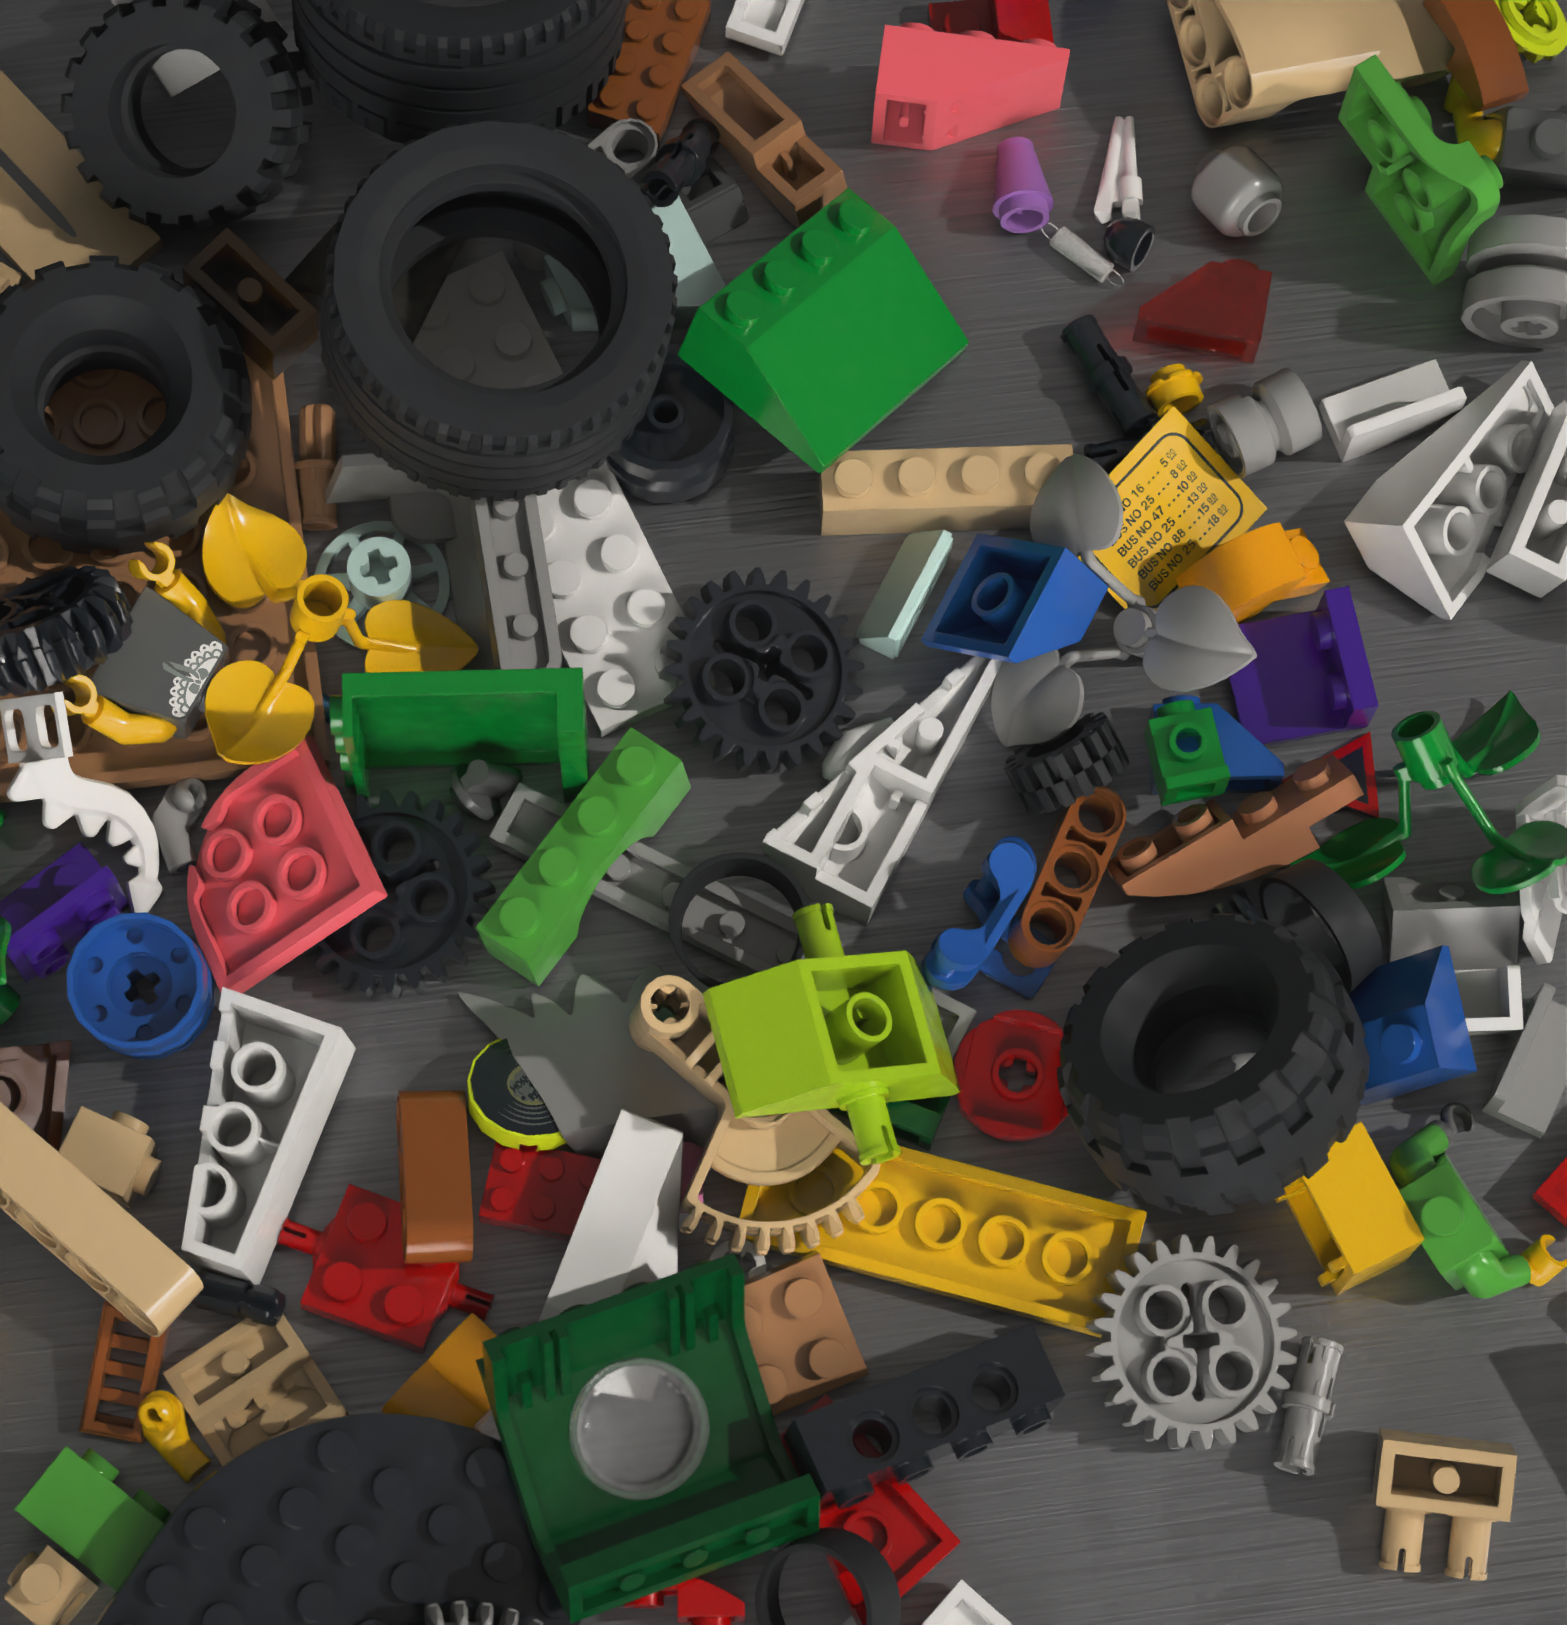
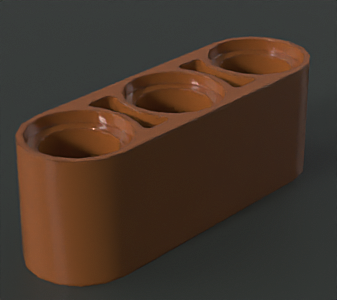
M1098 786L1094 789L1095 793L1086 798L1084 795L1077 798L1074 804L1065 808L1056 822L1037 865V871L1031 888L1020 904L1009 930V949L1015 959L1024 966L1036 969L1051 965L1058 960L1077 936L1126 821L1127 814L1124 802L1116 792L1108 787ZM1087 810L1098 815L1103 822L1104 832L1095 833L1083 827L1079 820L1078 812ZM1063 865L1074 870L1079 877L1080 888L1071 889L1059 883L1055 877L1054 866ZM1030 921H1041L1049 925L1055 933L1056 943L1046 945L1037 941L1030 932Z
M398 1090L396 1132L404 1263L471 1262L473 1255V1211L464 1090Z

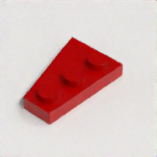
M825 1394L804 1414L834 1402ZM786 1429L779 1436L798 1476L800 1477V1473L795 1465V1462L783 1438L785 1432L787 1431ZM862 1433L852 1436L853 1444L861 1455L868 1458H879L882 1456ZM895 1477L873 1485L875 1493L856 1505L845 1509H838L834 1501L820 1507V1528L833 1527L851 1531L869 1541L882 1554L895 1576L900 1599L961 1542L908 1483L898 1485ZM825 1554L856 1624L866 1625L865 1601L857 1581L842 1563Z

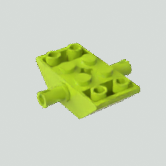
M820 903L801 908L792 914L805 959L794 960L709 988L702 993L735 1118L840 1108V1110L848 1112L859 1152L860 1165H869L871 1160L873 1165L883 1163L901 1154L886 1103L954 1096L961 1091L931 983L925 979L922 973V965L907 950L845 956L834 919L832 904L824 903L822 906H820Z

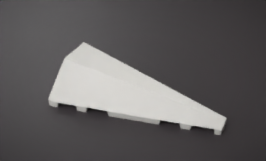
M973 656L961 668L956 667L944 678L942 684L920 704L916 702L847 763L845 770L820 792L817 793L815 791L802 803L801 808L778 829L773 828L767 833L761 848L772 860L792 873L810 899L822 905L830 903L834 911L867 927L990 694L1003 661Z

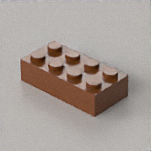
M710 0L629 1L625 12L622 51L616 60L613 74L608 77V83L597 92L596 98L587 108L589 126L605 131L609 126L622 119L633 118L642 120L651 126L655 132L658 149H660L682 92L680 85L686 82L711 17Z

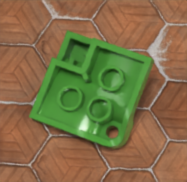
M1375 54L1354 67L1338 119L1373 166L1364 191L1433 286H1436L1454 275L1472 233L1487 219L1495 215L1500 203L1499 189L1503 187V179L1495 163L1486 155L1480 156L1469 140L1460 144H1450L1440 140L1433 133L1431 116L1423 102L1414 95L1409 97L1401 84L1395 82Z

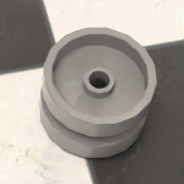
M1538 214L1507 215L1486 220L1472 233L1468 240L1466 268L1472 278L1467 281L1463 290L1461 320L1465 327L1481 338L1504 345L1526 348H1558L1567 346V219Z

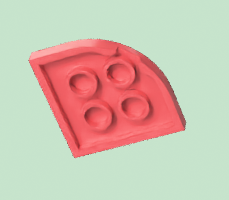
M306 735L305 739L288 754L267 763L252 765L223 791L201 825L207 832L200 847L196 867L189 865L187 876V901L191 924L220 993L222 987L243 994L388 896L315 739L309 735Z

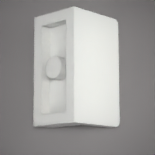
M1434 359L1324 398L1320 402L1319 411L1343 463L1440 428L1462 410L1467 397L1461 386L1449 390L1437 360Z

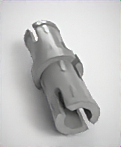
M1312 1336L1302 1338L1292 1390L1284 1393L1281 1407L1286 1409V1416L1277 1454L1273 1462L1275 1467L1300 1475L1302 1468V1473L1307 1476L1314 1475L1316 1472V1462L1325 1422L1332 1420L1336 1405L1331 1403L1330 1400L1340 1356L1343 1354L1344 1349L1339 1343L1317 1337L1316 1344H1314L1315 1339Z

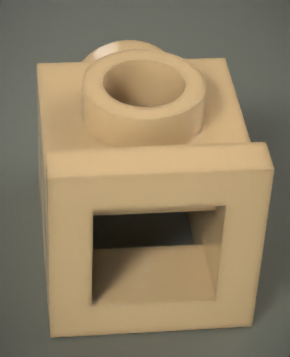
M46 1545L39 1554L31 1551L15 1567L7 1580V1583L12 1587L3 1597L35 1625H68L99 1587L49 1545Z

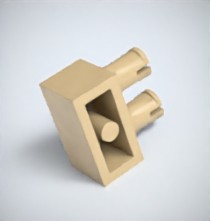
M1379 1428L1372 1495L1375 1505L1386 1510L1378 1566L1397 1571L1399 1550L1403 1548L1401 1564L1403 1572H1420L1425 1514L1440 1513L1452 1517L1447 1566H1445L1444 1574L1464 1579L1466 1558L1469 1557L1468 1575H1470V1580H1487L1488 1572L1486 1570L1492 1522H1510L1518 1456L1512 1444Z

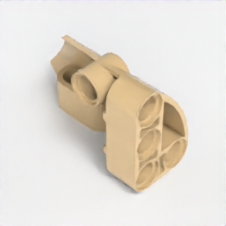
M1166 0L1198 114L1203 123L1209 128L1269 118L1295 101L1347 91L1354 67L1375 54L1395 82H1399L1403 88L1423 85L1451 74L1446 64L1455 52V48L1424 7L1423 2L1425 0Z

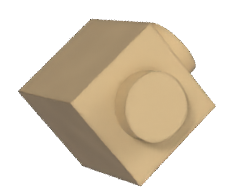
M81 1106L58 1151L115 1202L130 1209L138 1194L144 1197L149 1194L162 1166V1161L156 1159L159 1149L153 1138L147 1136L150 1127L139 1119L117 1110L114 1111L110 1119Z

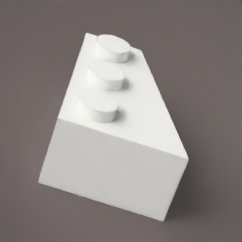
M1567 398L1551 412L1485 572L1540 599L1567 580Z

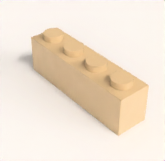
M1072 444L847 451L818 476L821 536L914 533L934 530L957 532L1030 529L1031 509L1036 496L1059 464L1066 457L1073 455Z

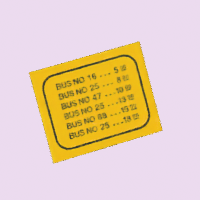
M1173 406L1109 474L1122 501L1123 525L1120 536L1115 544L1107 549L1092 551L1096 560L1130 591L1145 599L1146 606L1158 609L1161 602L1169 594L1180 589L1175 580L1177 576L1214 549L1245 534L1268 508L1176 407ZM1108 588L1107 591L1126 609L1127 603Z

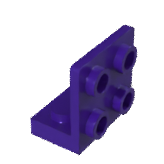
M1349 586L1324 590L1316 610L1239 624L1242 633L1255 649L1257 657L1247 666L1228 677L1238 722L1265 747L1369 726L1379 705Z
M79 842L0 901V917H4L11 924V937L6 951V958L26 983L37 975L40 979H44L59 971L70 960L71 954L69 951L76 947L94 925L122 914L121 912L130 906L116 876L108 866L102 868L82 842Z

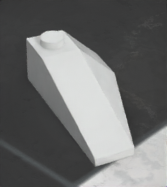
M1521 360L1379 477L1344 520L1367 567L1440 619L1451 620L1483 579L1490 560L1484 554L1489 538L1495 526L1504 527L1511 507L1505 501L1516 474L1527 472L1551 412L1554 409L1532 361Z

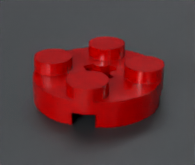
M1006 1010L993 1015V1018L983 1021L966 1034L959 1045L953 1063L961 1089L956 1094L959 1110L964 1118L972 1122L987 1135L1005 1141L1022 1142L1051 1135L1069 1116L1059 1092L1057 1068L1061 1066L1059 1051L1064 1035L1062 1028L1052 1019L1033 1011ZM1014 1060L1026 1062V1073L1035 1076L1034 1085H1023L1020 1092L1009 1090L1008 1081L999 1078V1069H1010Z

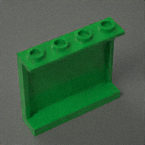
M583 667L342 673V695H330L331 735H335L336 753H340L341 771H344L345 787L356 788L357 795H363L369 803L370 770L453 768L460 763L469 765L477 759L507 766L560 765L564 803H572L589 781V750Z

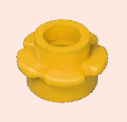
M1182 364L1165 366L1151 376V384L1145 391V398L1150 406H1154L1160 418L1173 406L1184 415L1195 409L1203 401L1204 395L1200 388L1203 377L1200 372H1192L1190 369H1185Z

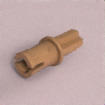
M326 404L304 405L299 411V461L294 464L296 475H298L302 530L329 531L338 527L337 504L326 503L325 497L326 487L338 463L336 462V413L330 405Z

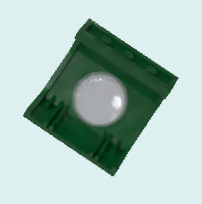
M734 1253L712 1261H697L681 1272L650 1283L639 1282L633 1284L622 1293L588 1305L577 1304L571 1306L557 1316L526 1327L517 1326L506 1329L495 1338L482 1342L483 1358L477 1359L476 1363L533 1545L570 1624L820 1530V1493L809 1473L798 1476L782 1444L745 1324L744 1271Z

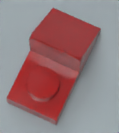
M961 0L928 3V25L934 31L960 34L964 31L977 30L989 33L999 40L1022 42L1026 39L1038 38L1054 43L1048 0Z

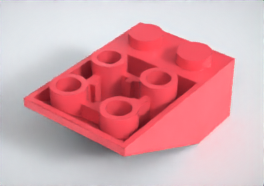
M907 22L899 26L885 25L875 92L871 143L933 151L1059 109L1070 49L1056 47L1054 43L1038 38L1026 39L1022 42L999 40L989 33L977 30L964 31L960 34L938 32L925 24Z

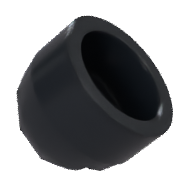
M1131 217L1114 220L1106 228L1103 238L1106 254L1116 264L1130 271H1136L1142 265L1151 249L1155 237V227Z

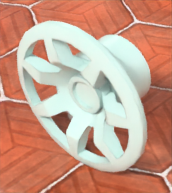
M392 521L367 522L344 531L323 551L314 574L330 575L338 579L347 591L352 592L354 598L347 608L355 610V621L359 620L368 609L384 601L406 600L430 608L411 591L412 584L420 583L435 575H438L439 592L435 605L430 609L443 615L450 596L449 571L447 563L438 547L434 543H415L424 549L431 558L432 563L410 565L409 556L404 549L406 539L397 532ZM374 534L394 535L393 539L386 537H371L363 540L362 542L358 540L360 538ZM349 546L351 553L347 561V573L327 574L333 559L342 549ZM340 625L335 635L344 642L355 646L344 625Z

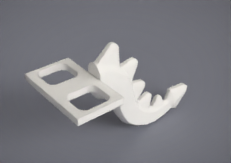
M63 691L0 700V713L9 764L19 763L20 767L7 789L8 798L14 802L41 799L43 801L42 822L48 829L57 828L71 816H75L82 835L94 837L105 821H107L106 843L109 846H119L129 840L132 844L122 856L124 864L138 868V874L125 882L131 912L148 913L163 893L164 888L157 879L160 865L159 842L155 827L144 807L129 792L111 783L78 776L72 771L68 757L73 756ZM46 705H50L54 710L59 739L57 747H52L48 740L44 717ZM15 709H19L23 715L27 738V749L25 751H22L17 744L13 720Z

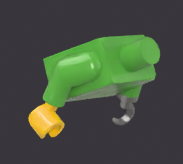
M1451 1102L1446 1104L1441 1110L1440 1120H1432L1394 1149L1389 1160L1390 1169L1397 1181L1395 1184L1425 1238L1421 1243L1440 1274L1455 1291L1465 1287L1472 1296L1480 1299L1494 1297L1524 1286L1529 1282L1535 1286L1545 1285L1567 1267V1259L1557 1261L1548 1253L1546 1248L1556 1240L1553 1236L1547 1234L1541 1236L1521 1254L1510 1255L1445 1153L1454 1144V1134L1457 1132V1127L1453 1120V1112L1461 1117L1465 1131H1472L1474 1129V1117L1468 1107L1462 1103Z

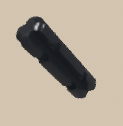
M205 1270L195 1271L203 1283L202 1291L191 1302V1304H195V1307L240 1319L250 1318L252 1322L267 1326H275L281 1320L286 1297L278 1289L260 1284L255 1286L249 1285L248 1281Z

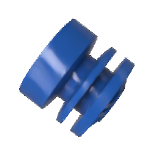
M147 912L124 913L94 925L76 945L67 968V998L78 1022L112 1051L136 1060L165 1059L189 1048L206 1030L216 1005V982L202 950L172 921ZM143 977L151 983L161 981L154 987V992L158 998L149 1005L141 998L132 1001L139 994L135 984Z

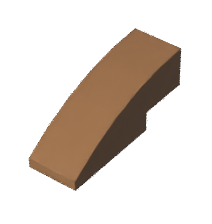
M729 51L680 85L683 94L699 116L709 120L717 127L720 133L718 140L761 192L796 228L800 227L847 189L843 170L805 135L801 119Z

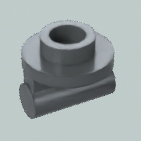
M477 759L469 765L460 763L450 771L452 787H450L449 792L455 805L465 815L472 818L478 816L484 820H492L501 812L499 798L506 792H514L518 783H522L523 777L521 771L516 767Z

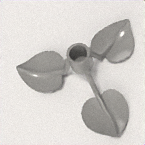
M1080 454L1066 457L1040 489L1031 509V536L1033 542L1066 547L1076 557L1081 556L1082 563L1127 603V608L1119 613L1115 619L1113 633L1117 643L1112 647L1075 650L1067 652L1062 657H1060L1058 650H1054L1016 664L1003 661L993 685L991 711L997 736L1000 742L1007 748L1050 743L1062 737L1074 726L1082 712L1084 702L1083 682L1080 676L1069 668L1075 663L1112 658L1124 661L1132 654L1143 658L1145 673L1154 684L1172 692H1189L1225 680L1257 657L1255 649L1242 633L1231 609L1222 597L1214 591L1202 586H1184L1169 594L1161 602L1158 609L1146 606L1143 597L1130 591L1096 560L1092 550L1107 549L1118 540L1123 525V507L1118 490L1105 470L1094 460Z

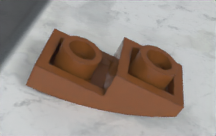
M1425 0L1423 2L1426 10L1455 48V52L1447 62L1446 67L1478 112L1522 100L1526 97L1529 88L1521 58L1507 23L1494 0Z

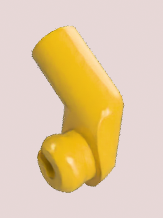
M163 1390L153 1391L147 1395L138 1408V1418L142 1424L143 1435L184 1482L188 1484L207 1469L211 1464V1460L189 1437L182 1402L171 1392Z

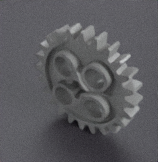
M1187 1234L1173 1237L1170 1251L1162 1240L1147 1244L1148 1260L1139 1252H1134L1124 1257L1130 1275L1120 1270L1107 1273L1105 1277L1116 1291L1115 1294L1101 1293L1094 1295L1092 1299L1106 1314L1104 1318L1087 1321L1085 1325L1092 1332L1102 1335L1101 1344L1085 1349V1355L1103 1358L1105 1367L1091 1376L1092 1382L1111 1381L1114 1389L1105 1398L1104 1405L1108 1407L1125 1403L1128 1406L1121 1422L1124 1427L1134 1426L1143 1419L1146 1420L1144 1440L1148 1442L1158 1440L1167 1430L1169 1449L1173 1450L1184 1448L1189 1435L1196 1451L1210 1449L1213 1434L1221 1445L1232 1444L1236 1442L1235 1426L1244 1433L1259 1429L1257 1419L1252 1410L1264 1415L1275 1413L1277 1407L1267 1394L1268 1391L1289 1390L1290 1384L1276 1372L1278 1367L1294 1364L1297 1361L1295 1356L1281 1350V1341L1297 1336V1330L1279 1327L1277 1318L1291 1309L1290 1303L1271 1304L1268 1296L1275 1290L1279 1282L1277 1279L1258 1283L1254 1279L1261 1263L1257 1258L1246 1261L1239 1266L1236 1265L1239 1247L1236 1244L1224 1246L1215 1255L1213 1236L1199 1238L1194 1249H1192ZM1183 1284L1188 1285L1190 1289L1188 1299L1181 1292ZM1214 1290L1225 1297L1229 1306L1228 1317L1223 1324L1216 1321L1209 1311V1297ZM1151 1295L1159 1298L1166 1307L1167 1320L1161 1329L1150 1323L1145 1312L1146 1303ZM1183 1336L1198 1337L1200 1342L1199 1349L1184 1348ZM1221 1356L1228 1358L1236 1370V1381L1230 1390L1223 1387L1216 1376V1364ZM1159 1361L1167 1364L1173 1372L1174 1386L1168 1395L1161 1393L1153 1381V1370ZM1195 1386L1201 1392V1399L1199 1401L1193 1398L1192 1392Z

